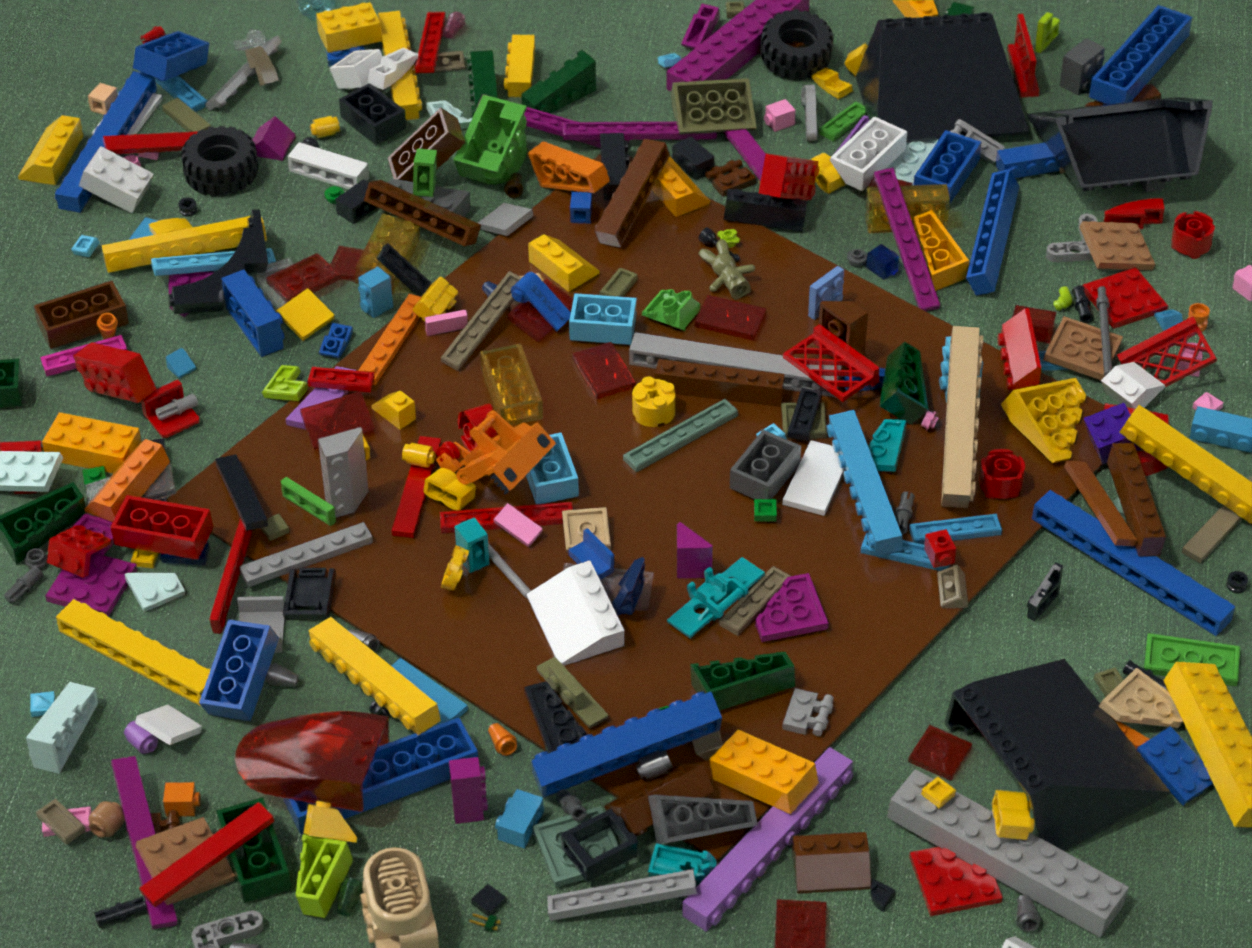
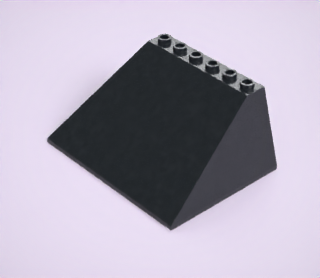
M963 13L961 15L878 20L856 74V82L868 121L876 117L907 131L906 143L937 141L945 130L951 131L955 128L954 124L958 119L966 122L988 137L1029 134L992 13ZM961 131L960 134H961L962 136H966L967 133L964 132V131Z
M1170 97L1027 113V118L1074 185L1082 188V191L1095 190L1094 186H1102V189L1114 188V184L1120 183L1124 187L1133 186V182L1141 181V184H1151L1155 179H1160V182L1172 181L1173 177L1187 180L1192 179V175H1198L1213 100Z
M1065 659L974 681L952 692L945 718L946 727L950 732L955 731L956 727H962L966 735L977 730L982 733L1028 794L1039 838L1064 852L1170 795V790L1111 716L1099 707L1100 702Z

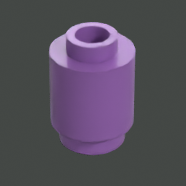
M135 721L126 726L124 730L126 740L141 754L151 753L156 749L158 743L156 736L137 725Z

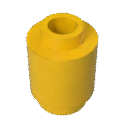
M327 116L314 119L313 124H310L312 135H316L317 139L336 135V132H340L337 117Z
M405 444L402 452V460L406 461L407 464L426 468L430 464H434L436 452L433 451V447L422 444Z

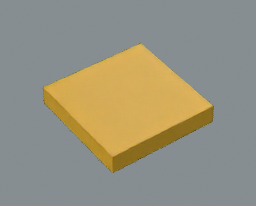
M308 288L276 310V313L278 312L281 315L282 321L302 341L335 319V315Z

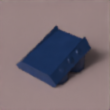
M643 557L632 563L618 583L620 589L616 598L611 603L617 615H632L636 609L645 582V576H643L645 559Z

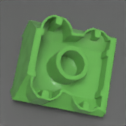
M672 289L661 290L643 310L642 316L685 331V327L696 314H700V303L693 299L690 291H682L677 294Z

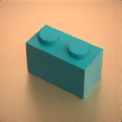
M475 517L456 525V545L469 550L466 562L463 563L469 573L489 565L488 534Z

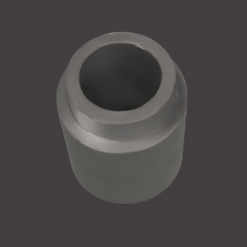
M658 750L639 758L640 764L636 765L641 779L646 777L647 781L666 774L669 769L673 768L666 750L662 752Z

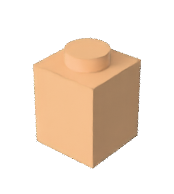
M99 83L88 95L90 110L102 115L106 114L110 109L111 103L118 96L117 88Z

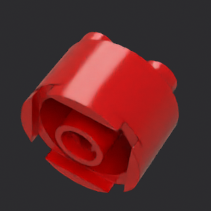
M1194 211L1193 214H1187V212L1179 214L1174 221L1171 239L1172 249L1188 255L1192 259H1198L1200 255L1207 253L1212 247L1215 231L1212 218L1198 211Z
M489 403L464 410L458 414V429H463L464 433L461 439L466 449L470 452L477 446V443L470 435V431L473 427H478L487 418V414L493 410ZM492 425L484 432L491 439L498 436Z
M994 449L988 452L985 458H982L979 486L987 498L1006 499L1019 496V492L1023 487L1025 472L1023 458L1020 455L1019 457L1015 456L1013 451L1008 449Z

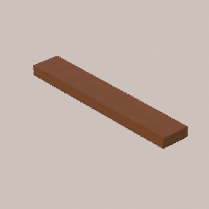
M1066 461L1064 468L1113 543L1117 546H1135L1137 542L1136 537L1087 463Z

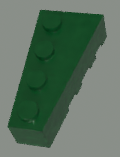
M72 482L0 515V540L15 564L17 565L24 560L28 551L40 548L50 538L56 536L86 513L84 511V496L76 484Z

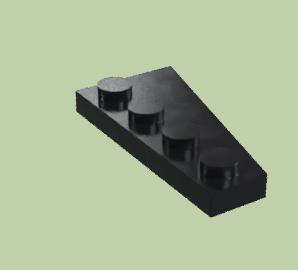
M547 681L524 687L526 698L548 754L557 751V747L562 744L570 743L572 745L580 742L579 739L586 736V731L577 724L573 714L566 710L562 700Z

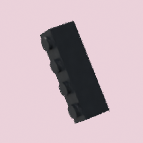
M624 133L600 134L601 163L605 165L610 182L603 186L604 200L612 199L613 193L616 192L621 178L629 167L626 166L629 165V153H625L628 152V140H624Z
M728 189L723 220L802 232L807 201L799 198L790 199L759 194L758 192H745L740 189Z

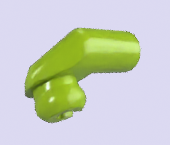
M1066 286L1059 289L1060 297L1053 302L1054 307L1058 311L1068 308L1073 302L1070 291Z

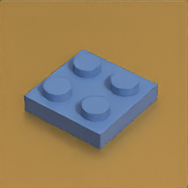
M835 267L810 285L808 316L813 320L819 317L820 302L842 301L844 269L841 267Z

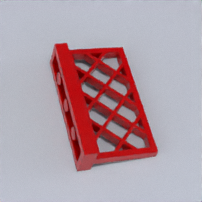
M1023 13L1017 14L1014 44H1008L1007 46L1008 56L1020 98L1039 97V87L1035 76L1036 58L1024 15Z
M1193 316L1117 354L1121 365L1135 362L1137 365L1143 366L1142 368L1145 371L1147 367L1157 369L1154 377L1163 383L1165 387L1217 362L1216 356ZM1197 334L1200 338L1197 346L1188 344V339ZM1174 345L1181 347L1178 355L1168 353L1170 347ZM1185 348L1195 350L1192 358L1182 356ZM1199 351L1206 352L1210 356L1203 361L1196 360ZM1155 355L1162 356L1159 365L1149 363L1150 358ZM1166 358L1176 360L1173 368L1163 366ZM1179 362H1188L1190 365L1184 371L1178 370ZM1161 370L1171 373L1168 379H1158Z
M820 324L813 328V334L783 353V358L842 402L870 384L873 387L879 383L880 367ZM813 342L819 348H807V346ZM804 354V358H794L793 355ZM807 354H819V359H808ZM822 355H830L834 359H822ZM806 365H819V369H809ZM822 365H834V370L822 369ZM837 365L845 366L849 370H837ZM821 376H834V380H824ZM837 376H849V381H838ZM852 376L860 377L863 380L852 381ZM837 387H849V390L842 393Z

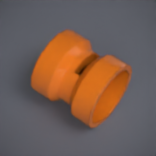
M1195 303L1189 307L1188 318L1192 316L1195 318L1201 332L1207 328V319L1210 313L1209 307L1201 303Z

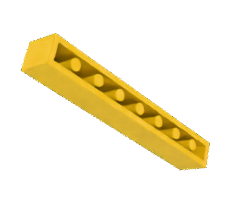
M400 11L378 13V19L381 23V42L384 56L402 48L410 50L405 18H401ZM413 64L399 80L390 86L392 100L405 110L406 120L419 119V111H422L419 87H417V77Z
M250 216L101 245L107 272L149 265L152 258L204 254L238 247L243 229L248 228L247 218H250ZM262 219L264 238L267 241L265 225Z
M1138 405L1119 433L1252 524V482L1147 409Z
M75 599L56 616L59 632L201 706L199 701L209 676L210 668L207 669L199 665L193 659H187L176 650L164 647L160 642L145 637L141 632L134 631L126 627L122 622H117L109 618L105 613H99L90 608L86 603H80Z
M332 617L308 630L311 639L309 644L313 651L323 655L324 659L328 663L331 662L335 665L341 674L347 675L354 685H359L367 696L371 695L380 707L384 706L392 717L402 721L408 730L411 729L417 735H420L441 721L438 705L435 701Z

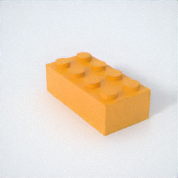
M59 412L42 444L44 452H60L63 456L61 463L88 469L104 466L105 472L114 474L142 441L139 428Z
M737 730L709 759L713 780L789 814L819 784L816 764L740 730Z

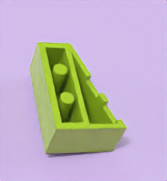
M303 834V848L300 853L301 866L300 871H298L296 898L304 915L326 918L353 862V858L345 841Z

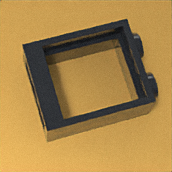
M612 809L561 833V849L586 882L637 857V845L639 843L636 835L627 830L620 815L617 816ZM610 827L622 844L591 859L580 842Z

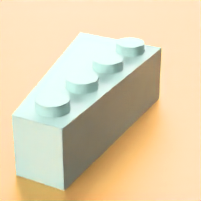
M69 682L26 737L34 768L58 774L61 772L99 703L95 688Z

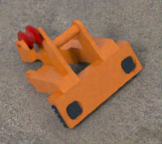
M491 410L487 414V418L478 427H473L470 431L471 437L477 443V446L471 452L457 442L446 441L436 450V460L440 468L449 469L454 473L465 465L466 467L456 473L458 481L464 485L473 483L486 474L494 473L491 479L494 478V483L497 482V486H501V491L505 490L504 494H506L551 450L556 442L538 422L532 426L523 422L513 427L499 413ZM491 425L498 433V436L492 439L484 433Z

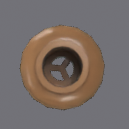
M103 801L99 803L89 815V828L98 837L113 836L125 821L122 807L116 802Z

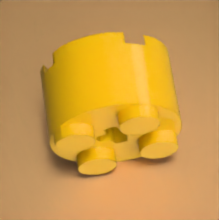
M650 376L644 377L642 382L638 383L632 392V412L636 417V421L647 427H658L660 423L668 424L675 415L674 385Z

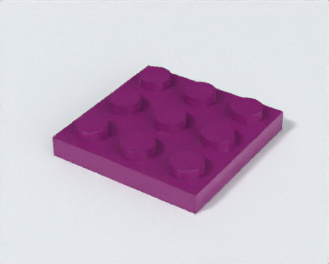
M93 553L90 558L89 575L83 578L62 569L45 595L46 601L66 607L75 599L80 603H86L90 608L99 613H105L109 617L128 586L125 574L136 573L137 566L131 562Z

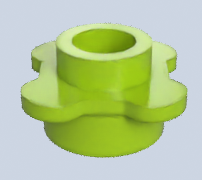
M727 229L717 233L720 240L723 239L727 242L728 248L734 247L739 243V238L736 236L737 231L734 229Z

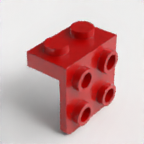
M178 379L157 388L141 400L143 415L162 438H168L200 422L199 416L192 408L185 410L181 415L176 414L164 420L157 418L156 409L172 403L174 399L184 398L183 387Z
M75 525L49 539L47 563L84 578L89 575L91 555L109 546L111 539L105 537L102 533L90 531L82 525Z

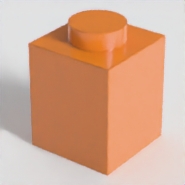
M194 782L165 783L163 805L166 817H168L170 810H176L178 816H195L196 807L200 806V792H196Z

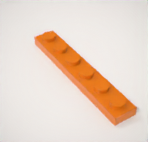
M413 294L407 296L358 370L374 372L375 379L373 385L376 386L420 317L413 312V308L420 300V296Z

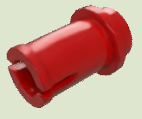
M154 26L153 30L141 35L140 39L145 44L165 36V31L161 26Z

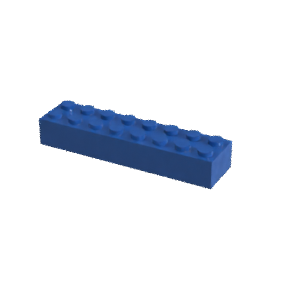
M1158 5L1092 78L1089 98L1106 104L1131 102L1190 34L1192 17Z
M704 691L691 696L692 699L685 702L682 700L675 701L667 709H654L648 712L646 717L640 719L638 717L630 718L624 722L625 725L617 728L615 726L607 727L602 730L601 734L593 736V734L586 735L579 739L580 742L572 745L570 743L562 744L557 747V751L549 754L547 751L537 754L534 757L535 759L531 760L532 773L542 797L545 798L558 793L562 789L571 788L639 761V758L658 750L660 752L667 751L719 731L722 716L712 692L706 694Z
M458 717L431 727L420 735L416 733L281 782L283 800L300 835L305 834L303 832L309 804L316 805L317 801L329 802L331 807L337 809L342 817L346 819L450 780L449 760L478 757V751Z

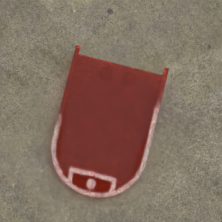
M331 711L301 715L262 724L248 732L239 742L235 753L237 773L244 779L248 787L263 794L316 803L317 801L329 802L332 807L362 812L364 809L362 784L378 745L382 746L390 743L389 719L387 716L364 712Z

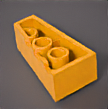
M933 210L915 216V233L935 291L967 279L969 260Z

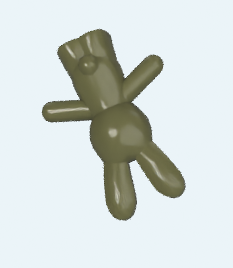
M721 239L717 242L716 246L719 252L717 256L708 249H701L699 251L700 258L712 265L715 274L719 276L710 285L711 292L717 291L723 284L726 285L734 300L751 292V286L742 274L754 272L755 266L750 264L736 267L734 258L729 255L728 245L725 240Z

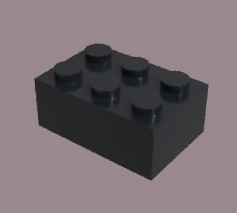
M370 83L339 99L341 118L376 145L406 129L405 110Z

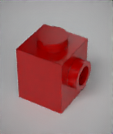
M947 529L925 534L924 550L933 568L954 564L956 547Z

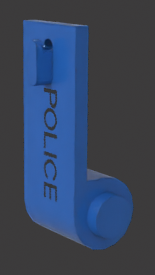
M527 272L512 286L511 293L513 299L521 303L529 300L556 331L570 319L571 312L535 273Z

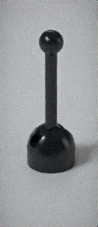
M709 227L703 229L698 240L705 245H717L714 231ZM729 251V255L734 258L735 262H738L740 256Z

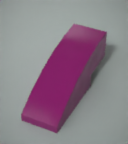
M701 3L697 14L693 15L681 46L695 49L710 37L720 18L719 7Z

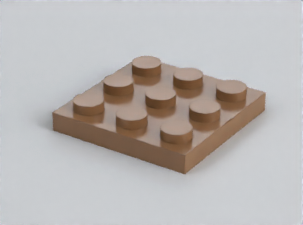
M1082 221L1080 230L1097 268L1129 270L1136 267L1138 270L1153 271L1155 266L1154 260L1137 224Z
M1064 316L1043 360L1102 380L1105 376L1101 329ZM1109 332L1111 361L1113 362L1122 343L1123 336Z
M204 817L136 841V848L150 875L154 878L213 834ZM226 858L220 860L166 899V905L234 881L235 875Z

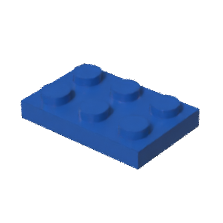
M1171 726L1137 748L1142 757L1182 805H1185L1214 785L1203 761Z

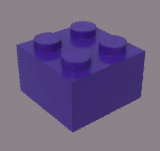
M1125 403L1084 418L1088 436L1102 464L1108 461L1112 443H1134L1119 433L1131 416ZM1134 443L1135 448H1136V451H1139V450L1142 449L1141 447H1139L1138 445H1136V444Z

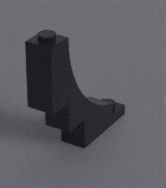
M260 209L251 211L250 218H247L248 228L243 229L240 243L227 263L204 279L172 287V293L168 294L169 307L173 306L174 314L223 311L225 299L221 278L241 270H245L246 273L266 272L268 257Z

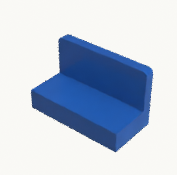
M588 528L583 530V542L570 548L569 556L577 564L591 561L601 580L614 572V554Z

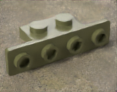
M556 657L537 666V672L588 728H592L608 719V714Z

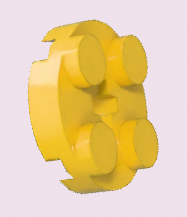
M458 545L455 546L451 554L453 558L448 562L441 588L449 591L455 590L457 582L459 583L463 572L462 566L466 562L469 550Z

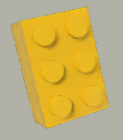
M370 2L316 13L318 33L328 53L382 41L381 23Z

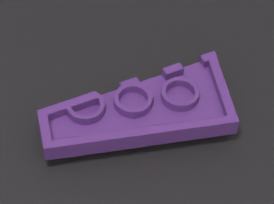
M336 366V367L334 368V369H343V370H353V369L343 368V367H339V366ZM316 387L286 418V425L327 434L349 390Z

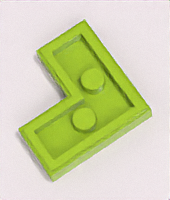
M1046 12L1038 21L1035 52L1042 53L1059 34L1060 19L1053 18L1052 13Z
M281 365L262 391L264 398L300 401L309 387L307 382L295 381L301 373L298 366Z

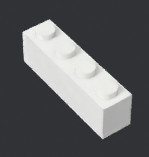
M298 143L288 155L290 172L339 187L350 189L363 179L366 181L369 179L368 163L303 143Z

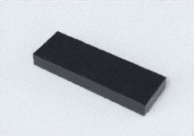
M389 243L382 247L377 260L417 296L421 297L424 295L431 282Z
M801 388L787 437L809 441L823 391Z

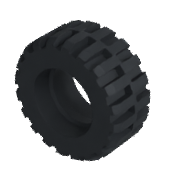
M786 10L782 14L774 15L764 25L760 56L765 66L770 68L772 73L779 74V77H788L789 80H805L807 77L811 79L813 74L828 67L832 55L834 36L827 22L823 18L819 19L818 15H812L809 11L805 10L804 12L799 10L789 12V10ZM801 42L808 47L796 48L785 43Z
M212 126L208 127L207 130H199L197 134L190 136L181 150L186 182L194 190H198V192L204 195L206 193L210 196L236 194L238 190L246 189L247 185H250L258 174L255 142L248 134L240 129L236 130L235 127L229 126V128H226L225 126H219L214 128Z

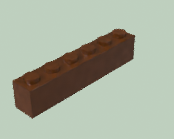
M644 139L641 146L638 147L637 153L629 163L628 170L621 178L620 184L616 192L613 193L609 205L604 209L603 216L595 226L594 231L601 244L621 247L670 157L665 142Z
M383 180L372 181L368 184L364 198L365 202L460 245L476 244L481 224Z
M658 359L655 379L672 383L675 394L720 400L726 399L728 401L781 407L785 374Z
M1112 443L1107 464L1127 524L1137 539L1135 548L1138 557L1160 556L1166 536L1134 443Z

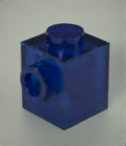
M883 244L867 253L866 268L883 280L898 271L899 255Z

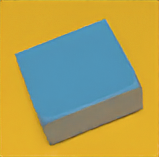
M1173 309L1154 314L1163 331L1183 321L1182 313Z
M183 348L166 356L167 368L179 379L196 370V366Z

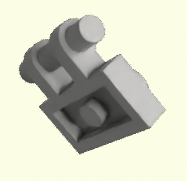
M795 688L783 722V730L805 735L807 729L811 728L814 735L821 736L823 730L827 727V717L832 712L834 698L831 695H825L824 700L819 702L817 701V693ZM813 712L819 713L818 716L812 717Z

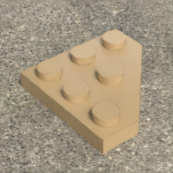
M1138 668L1125 678L1099 705L1102 710L1120 722L1171 726L1179 728L1184 723L1170 693Z

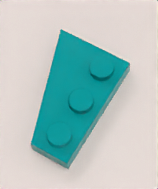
M884 419L873 434V439L868 447L877 471L896 472L907 427L906 420Z

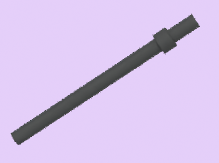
M1100 286L1098 288L1096 304L1100 315L1104 376H1106L1112 370L1107 310L1109 308V299L1106 297V288Z

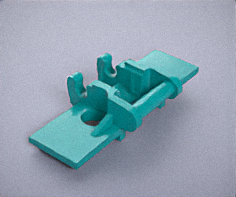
M743 557L721 574L718 573L716 576H714L712 568L708 567L704 571L705 582L697 589L693 581L687 585V591L691 600L667 619V622L691 638L711 620L715 621L717 618L722 617L724 611L737 600H740L742 596L745 597L749 594L748 589L761 579L765 572ZM698 608L705 609L702 614H698L695 612V610Z

